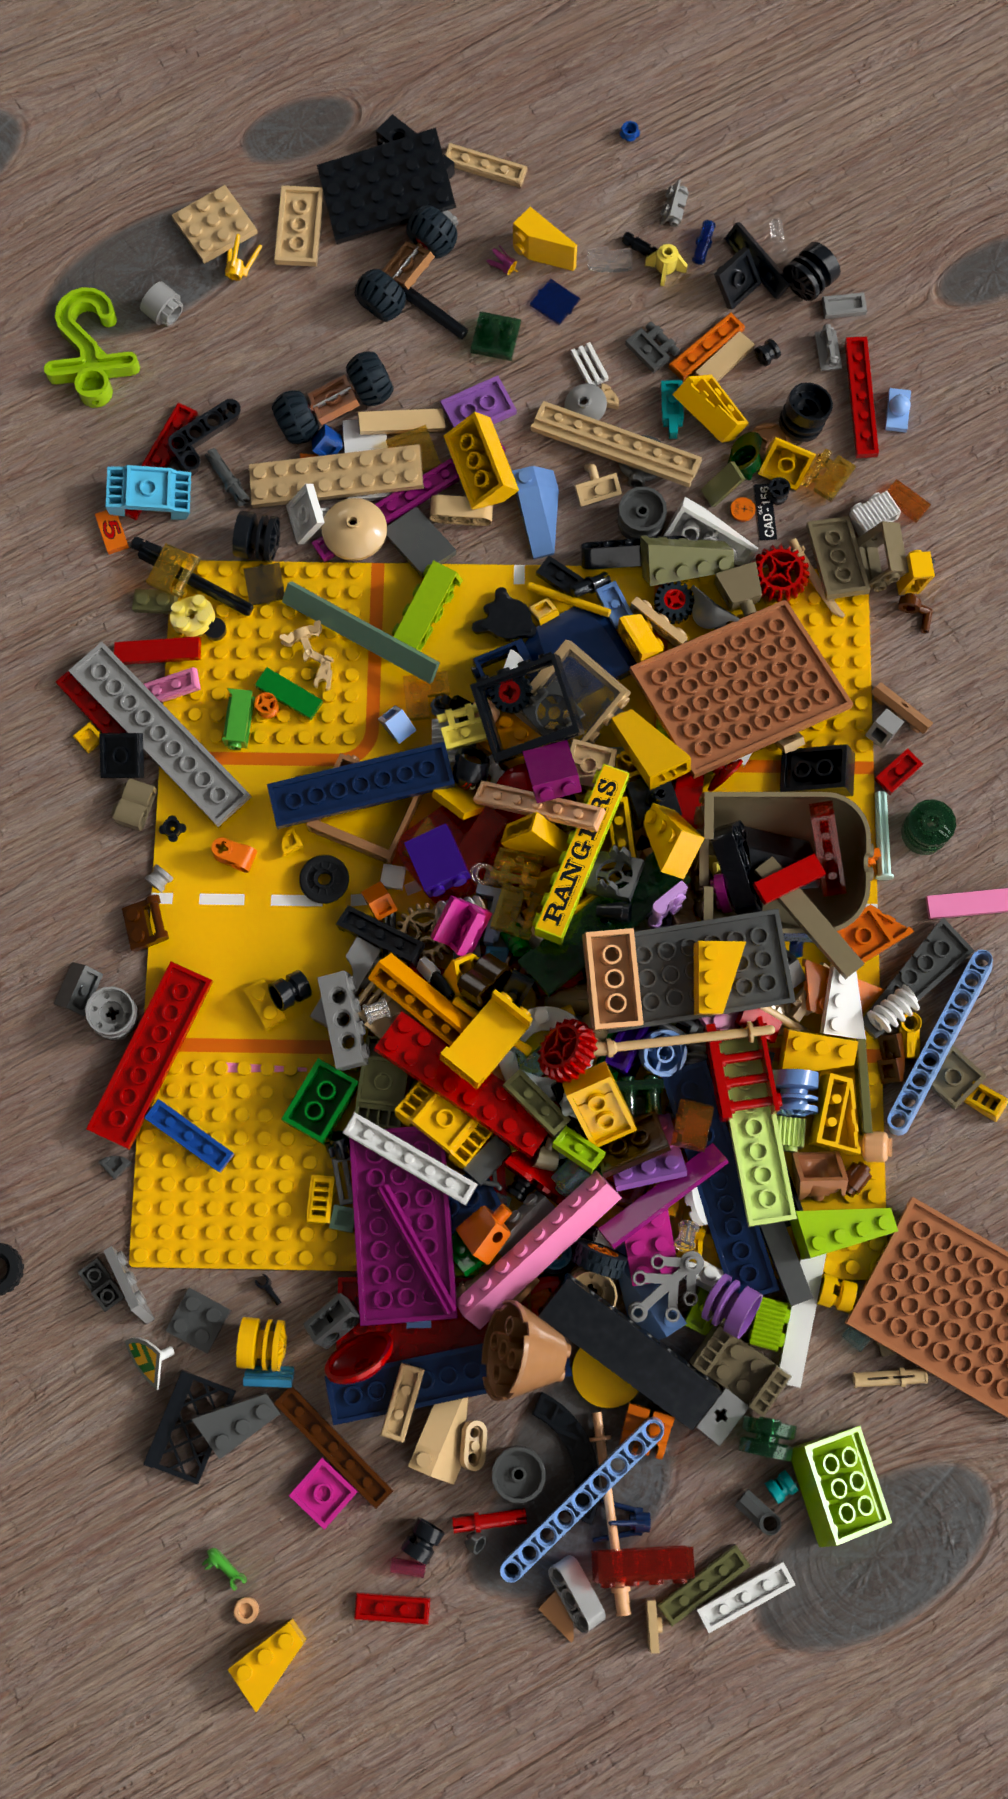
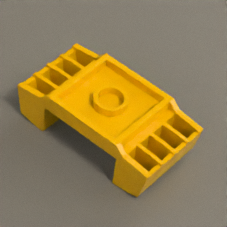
M419 1081L395 1108V1116L407 1127H410L411 1124L449 1153L448 1160L460 1169L467 1166L493 1134L490 1130Z

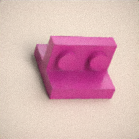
M451 895L430 937L435 941L450 946L457 955L463 956L467 953H473L493 913L490 910Z

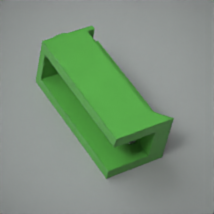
M227 688L231 697H229L222 741L231 750L247 749L255 697L252 696V691Z

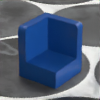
M326 424L321 427L312 439V451L319 456L337 454L343 447L342 436Z

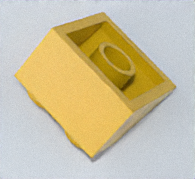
M641 614L620 617L617 630L636 663L664 652L663 642L659 637L656 638L654 636L650 621L648 619L645 620Z

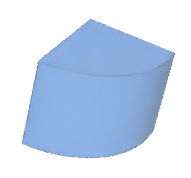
M393 706L378 718L385 730L399 744L416 731V728L403 709L397 706Z

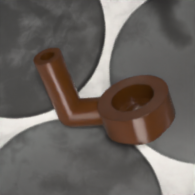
M907 593L901 596L898 609L905 613L918 612L923 614L920 632L929 633L932 609L922 605L921 599L915 594Z

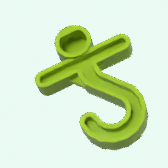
M81 287L71 290L63 296L56 306L55 319L61 335L80 353V357L49 361L44 366V372L48 381L52 384L74 383L81 401L90 408H99L106 405L112 398L113 389L109 378L136 375L140 371V364L133 352L106 354L98 346L97 342L76 322L80 314L89 311L96 313L101 324L105 327H113L117 323V316L108 296L95 288Z

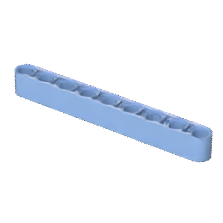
M978 950L972 955L888 1114V1129L892 1134L900 1136L909 1130L949 1050L954 1044L992 971L993 958L987 950ZM978 960H985L988 964L981 967L976 962ZM969 979H974L978 984L968 986L965 982ZM965 999L968 1003L964 1006H958L955 1001ZM953 1018L957 1023L954 1026H948L945 1024V1021ZM938 1038H943L947 1043L943 1046H938L934 1041ZM927 1058H933L936 1060V1064L927 1066L924 1064V1061ZM917 1078H923L926 1083L923 1086H916L913 1081ZM906 1098L915 1100V1104L911 1107L903 1105L902 1102ZM900 1118L905 1123L901 1127H895L892 1125V1121Z
M657 1417L647 1418L505 1558L500 1568L501 1577L510 1583L518 1581L661 1440L664 1434L663 1422ZM650 1423L657 1424L660 1427L659 1434L655 1436L648 1434L646 1431L647 1425ZM639 1441L643 1449L639 1453H633L629 1449L630 1442ZM615 1458H620L624 1461L625 1467L622 1470H615L611 1465V1461ZM599 1475L604 1476L607 1480V1485L602 1488L597 1487L594 1484V1478ZM579 1493H585L590 1501L586 1505H581L577 1502L576 1496ZM564 1510L570 1512L572 1516L571 1521H561L558 1515L559 1512ZM550 1528L554 1533V1537L550 1540L544 1539L541 1535V1530ZM529 1545L533 1546L536 1550V1555L534 1557L526 1556L523 1548ZM514 1563L517 1565L519 1572L517 1574L508 1573L506 1565Z

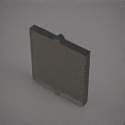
M279 563L260 564L257 567L244 569L249 603L252 605L263 603L269 605L270 602L283 600L285 592Z

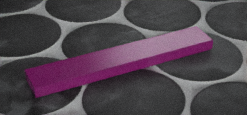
M712 1143L685 1163L687 1169L686 1177L660 1182L598 1228L599 1232L615 1249L728 1164L727 1158Z

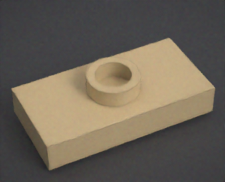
M654 1597L645 1599L647 1642L649 1652L655 1654L660 1653L658 1633H663L662 1618L657 1617L656 1600Z

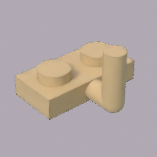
M589 463L585 464L584 470L589 472L591 480L574 485L579 506L581 507L622 494L617 473L599 477L596 465Z

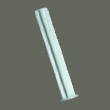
M885 791L875 792L876 848L879 847L881 857L877 861L878 875L875 876V879L884 881L893 879L894 875L891 874L887 793Z

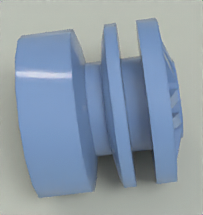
M804 1069L772 1070L776 1090L780 1092L782 1097V1107H780V1111L776 1114L799 1118L819 1113L818 1106L809 1105L810 1103H817L819 1098L808 1094V1091L819 1088L818 1072Z

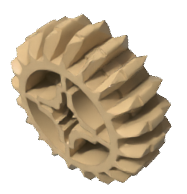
M425 903V909H421V905L416 904L417 911L414 912L409 907V916L404 913L401 914V918L405 922L397 921V926L402 928L397 930L407 934L411 926L417 933L416 939L424 942V944L436 946V948L431 950H423L419 958H430L431 962L435 964V956L443 960L442 952L450 954L451 951L447 947L448 945L435 941L430 936L425 935L422 937L420 930L424 932L430 930L431 935L436 925V904L432 910L429 903ZM423 917L433 918V920L431 919L427 923H420L416 921L417 919Z

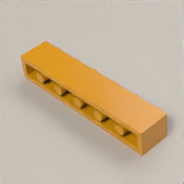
M392 953L378 961L368 977L371 982L450 1046L473 1020Z

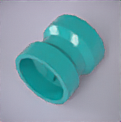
M786 1470L780 1472L776 1479H770L764 1483L778 1505L785 1501L786 1496L789 1494L794 1495L799 1491Z

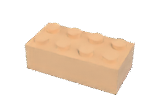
M634 928L585 932L582 938L591 1029L595 1031L644 1025Z

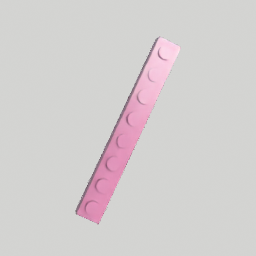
M597 1170L593 1172L457 1299V1307L462 1315L480 1330L490 1321L494 1311L504 1306L502 1304L503 1301L515 1298L622 1197Z

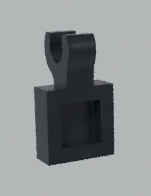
M443 694L442 698L436 697L434 706L445 710H456L465 707V704L471 703L473 705V703L459 695L451 698ZM467 716L457 718L459 723L468 720Z

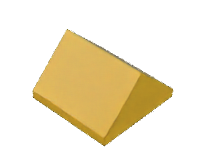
M775 437L768 445L757 474L770 480L776 477L785 478L790 483V488L797 491L816 454Z

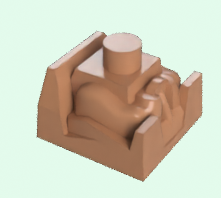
M839 1151L792 1152L793 1181L799 1200L810 1197L812 1200L821 1201L824 1199V1196L837 1193L839 1189L842 1196L846 1195L848 1177Z

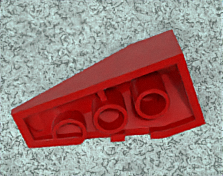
M520 1151L512 1152L505 1161L507 1169L515 1175L518 1174L523 1177L536 1190L556 1205H559L569 1196L552 1171L532 1167L537 1155L534 1154L530 1159Z

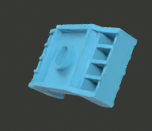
M134 465L107 467L106 509L110 515L125 516V509L171 512L172 520H186L190 514L191 472L177 471L172 468Z

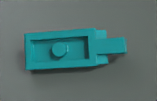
M683 380L661 381L663 427H668L669 439H677L678 427H683L684 406L673 396V393L680 387Z

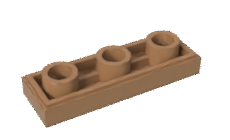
M882 682L872 690L871 693L874 695V700L883 706L887 705L892 709V713L910 723L909 727L916 733L921 732L923 734L933 725L932 721Z

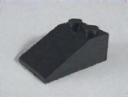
M847 744L798 748L786 754L782 751L780 792H832L845 797L853 796L855 753Z

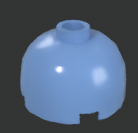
M655 1029L648 1032L643 1039L677 1036L679 1034L669 1029ZM686 1044L639 1049L638 1057L640 1063L648 1072L660 1077H669L684 1066L687 1059Z

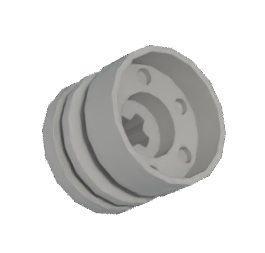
M113 986L103 987L95 991L87 1001L85 1008L86 1019L91 1028L101 1037L109 1040L123 1039L129 1036L137 1027L139 1020L138 1008L131 996L123 989ZM113 1010L119 1013L116 1015V1020H112L109 1017L112 1015L111 1011Z

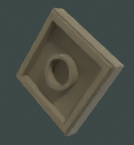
M952 1045L931 1085V1089L955 1111L987 1076Z

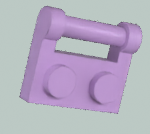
M680 881L654 902L652 907L653 914L647 922L651 929L660 928L662 920L670 913L675 915L681 910L688 886L683 881Z

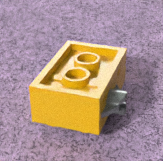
M606 1061L586 1069L585 1074H579L578 1080L572 1079L570 1083H562L564 1088L563 1098L560 1101L562 1114L578 1119L588 1140L597 1147L637 1131L632 1114Z

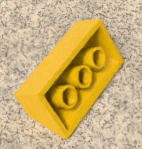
M473 412L444 435L471 509L475 510L502 503L519 491L490 417Z

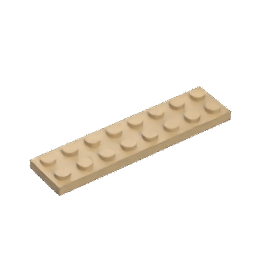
M419 444L249 464L251 505L253 508L288 504L305 484L314 485L318 501L424 489L421 448Z

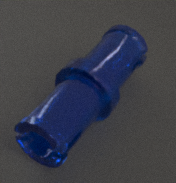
M711 220L703 221L700 235L695 241L696 249L692 261L698 265L705 264L708 249L712 246L711 239L716 224Z

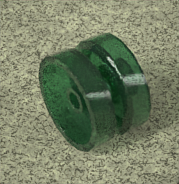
M744 1415L742 1429L755 1433L756 1438L740 1437L739 1451L792 1461L793 1448L790 1445L779 1443V1439L794 1440L797 1426L784 1424L781 1420L762 1416L755 1418Z

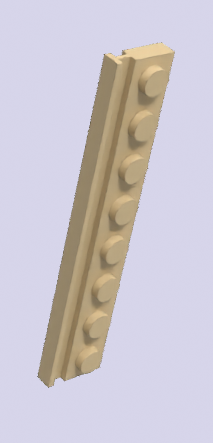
M545 401L542 402L535 421L531 425V431L689 488L702 462V457Z

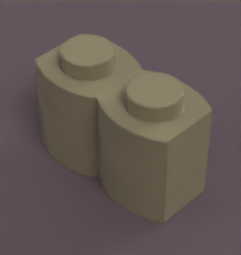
M131 778L127 783H124L120 791L122 798L112 809L115 823L141 832L158 791L155 786Z

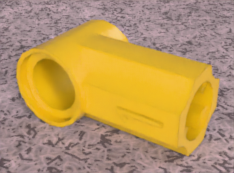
M912 1012V1016L904 1014L905 1018L913 1020V1029L906 1028L904 1022L899 1019L897 1020L899 1024L897 1027L898 1033L902 1032L905 1059H918L920 1056V1028L922 1020L914 1012Z

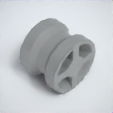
M156 864L153 867V872L146 875L144 879L162 893L165 890V885L172 882L174 878Z

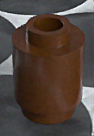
M860 1161L858 1164L852 1162L846 1170L848 1177L846 1195L851 1198L855 1194L859 1195L872 1177L869 1173L871 1169Z

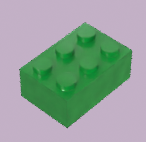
M318 1058L281 1120L325 1146L329 1135L333 1133L356 1094L359 1081Z

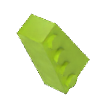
M434 560L431 565L428 564L426 566L421 585L417 584L413 591L414 598L411 604L405 606L402 613L404 617L401 623H397L392 631L394 638L420 652L433 632L432 623L436 624L443 615L444 603H450L454 597L455 585L460 587L463 579L456 571Z

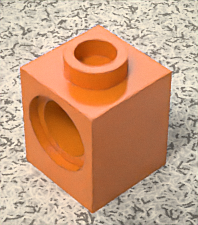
M381 881L361 892L369 909L379 921L398 910Z

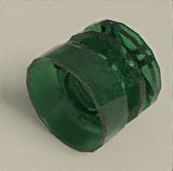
M935 799L924 800L917 803L904 819L901 827L902 840L912 852L920 855H932L940 851L954 835L956 817L952 809L944 802ZM927 823H934V826L929 827Z

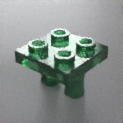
M480 311L471 345V353L512 361L521 327V319Z
M646 1075L643 1080H634V1076L620 1077V1081H615L627 1106L630 1107L632 1117L637 1116L635 1095H645V1114L651 1112L653 1106L657 1115H661L659 1094H662L664 1091L663 1079H658L657 1075Z

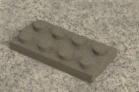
M850 516L807 522L806 529L826 600L869 594L870 585Z

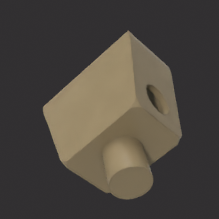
M756 561L716 573L714 584L729 610L741 609L744 617L757 612L754 604L759 603L762 596L759 576H757Z

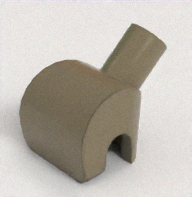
M548 1135L545 1146H542L535 1153L537 1156L532 1167L548 1171H555L557 1169L559 1153L552 1148V1142L557 1137Z

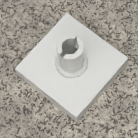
M305 484L286 505L297 544H305L325 523L324 516L329 510L326 507L320 508L313 484Z

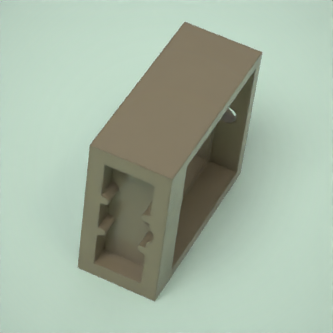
M881 521L856 539L870 589L876 592L883 591L888 585L899 581L900 577L909 572L900 523ZM884 543L888 569L882 573L877 547Z

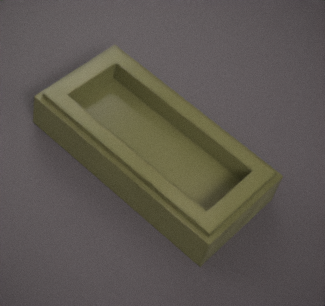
M729 462L701 491L710 505L716 507L745 480V477L735 462Z

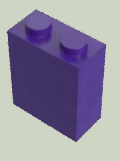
M446 823L404 843L423 889L429 898L440 896L447 889L453 886H461L471 878L452 832Z

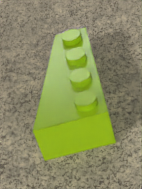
M891 1208L795 1211L797 1219L790 1220L802 1260L898 1232Z

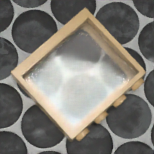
M565 640L554 654L560 655L574 701L586 714L581 718L585 734L568 739L567 741L571 748L573 739L594 744L601 736L600 730L604 725L607 727L612 723L611 718L615 717L614 713L618 708H624L629 702L628 696L631 692L570 640ZM553 665L542 669L530 683L533 688L531 690L533 696L537 694L538 689L547 688L555 680L558 682ZM559 696L547 697L551 704H559L563 700ZM541 703L537 711L539 721L546 716V708ZM555 706L549 710V717L551 719H557L560 716V709ZM566 707L563 710V718L569 717V713ZM522 710L519 713H514L530 728L543 736ZM550 721L545 728L553 730L555 726L560 724Z

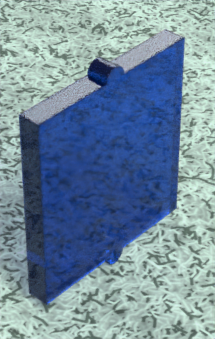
M550 279L542 289L538 290V294L532 300L530 306L560 325L568 315L572 314V310L578 304L580 298Z

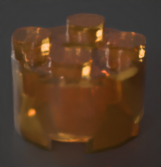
M680 1099L678 1112L681 1114L676 1113L675 1128L670 1145L704 1152L714 1107L704 1103Z

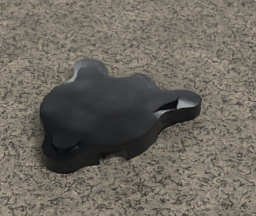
M504 587L496 589L495 600L484 606V613L488 617L475 621L472 624V630L475 634H492L497 639L505 642H510L511 639L516 638L530 639L537 633L527 605L520 600L511 598Z

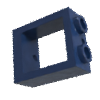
M521 638L473 658L471 671L475 680L485 676L482 668L506 659L510 649L517 652L523 661L530 659L532 662L523 639ZM538 671L526 675L530 683L538 675ZM492 688L485 690L486 697L489 700L492 699V696H490Z

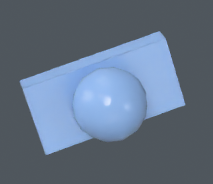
M889 389L885 430L907 432L909 410L911 407V390Z

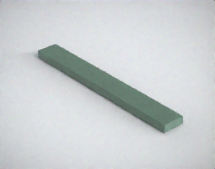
M292 581L287 584L282 603L315 621L320 620L322 625L430 684L434 681L440 662Z

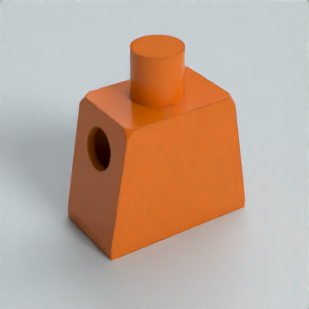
M503 1203L495 1212L486 1206H481L455 1230L472 1255L489 1265L510 1237L511 1232L504 1222L511 1216L512 1211Z

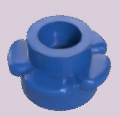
M626 121L621 126L620 136L622 139L632 142L639 137L640 130L636 122Z

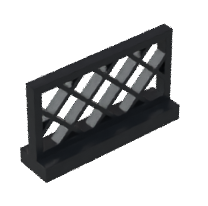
M182 1369L143 1465L156 1468L198 1485L212 1448L208 1445L207 1450L199 1454L196 1453L192 1441L203 1435L199 1434L190 1438L185 1425L193 1421L190 1419L184 1422L180 1412L182 1407L192 1403L196 1414H200L195 1401L206 1396L209 1397L213 1409L217 1408L211 1394L220 1390L229 1394L226 1403L220 1406L230 1404L236 1390ZM193 1380L203 1383L207 1393L193 1399L190 1391ZM207 1385L216 1389L209 1392ZM189 1394V1397H190L191 1400L188 1401V1402H185L186 1397H187V1395ZM179 1417L181 1424L175 1426L177 1419ZM183 1426L188 1440L174 1445L171 1434L173 1430ZM168 1441H170L172 1447L166 1449ZM189 1443L194 1456L181 1461L176 1448ZM174 1451L178 1461L177 1464L170 1467L159 1464L163 1454ZM204 1455L202 1463H200L198 1457ZM196 1459L199 1466L196 1477L186 1474L183 1464ZM180 1466L182 1472L175 1470L174 1468Z

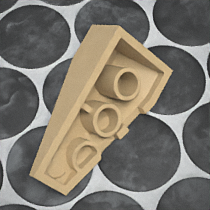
M468 1398L433 1405L408 1467L454 1485L461 1468L459 1460L461 1431L466 1423Z

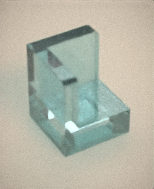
M541 1045L530 1056L525 1055L518 1049L515 1050L519 1069L538 1077L544 1074L540 1069V1063L537 1061L541 1056L537 1053L542 1048Z

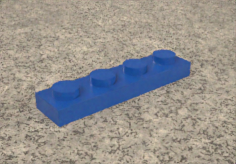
M160 1099L156 1101L144 1117L219 1173L223 1171L234 1156L232 1151Z

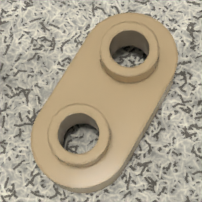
M470 1420L462 1427L459 1460L461 1466L466 1470L478 1471L485 1463L487 1428L481 1421ZM473 1428L474 1435L471 1437L470 1431ZM472 1454V1460L469 1462L468 1456Z

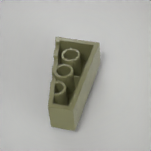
M640 536L642 577L650 586L715 575L716 573L734 568V550L725 541H694L685 538L667 539L666 537L649 538L648 536Z

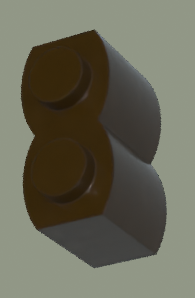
M488 953L476 961L473 969L461 975L457 986L461 995L481 1008L489 1002L495 989L499 991L503 988L512 972L507 964Z

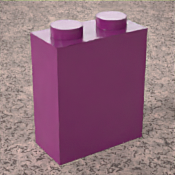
M567 740L523 751L536 803L582 792L579 775Z

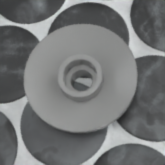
M586 383L574 387L565 399V409L596 420H600L603 417L607 408V399L604 392L594 384ZM587 399L588 402L582 405L581 401Z

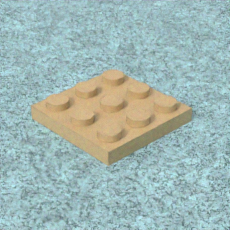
M226 185L172 214L173 221L204 264L232 249L236 234L240 235L239 244L258 234L256 227Z

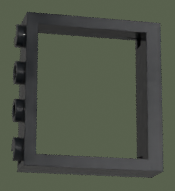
M551 652L540 654L538 656L539 659L531 662L530 659L521 661L517 664L518 667L511 670L509 667L496 671L497 675L492 677L488 675L481 676L476 680V683L470 685L495 763L502 764L523 756V751L585 734L560 655L552 654ZM553 665L572 725L504 750L485 690Z

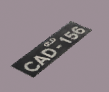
M769 484L754 485L760 541L777 539L774 507L768 501L766 495Z

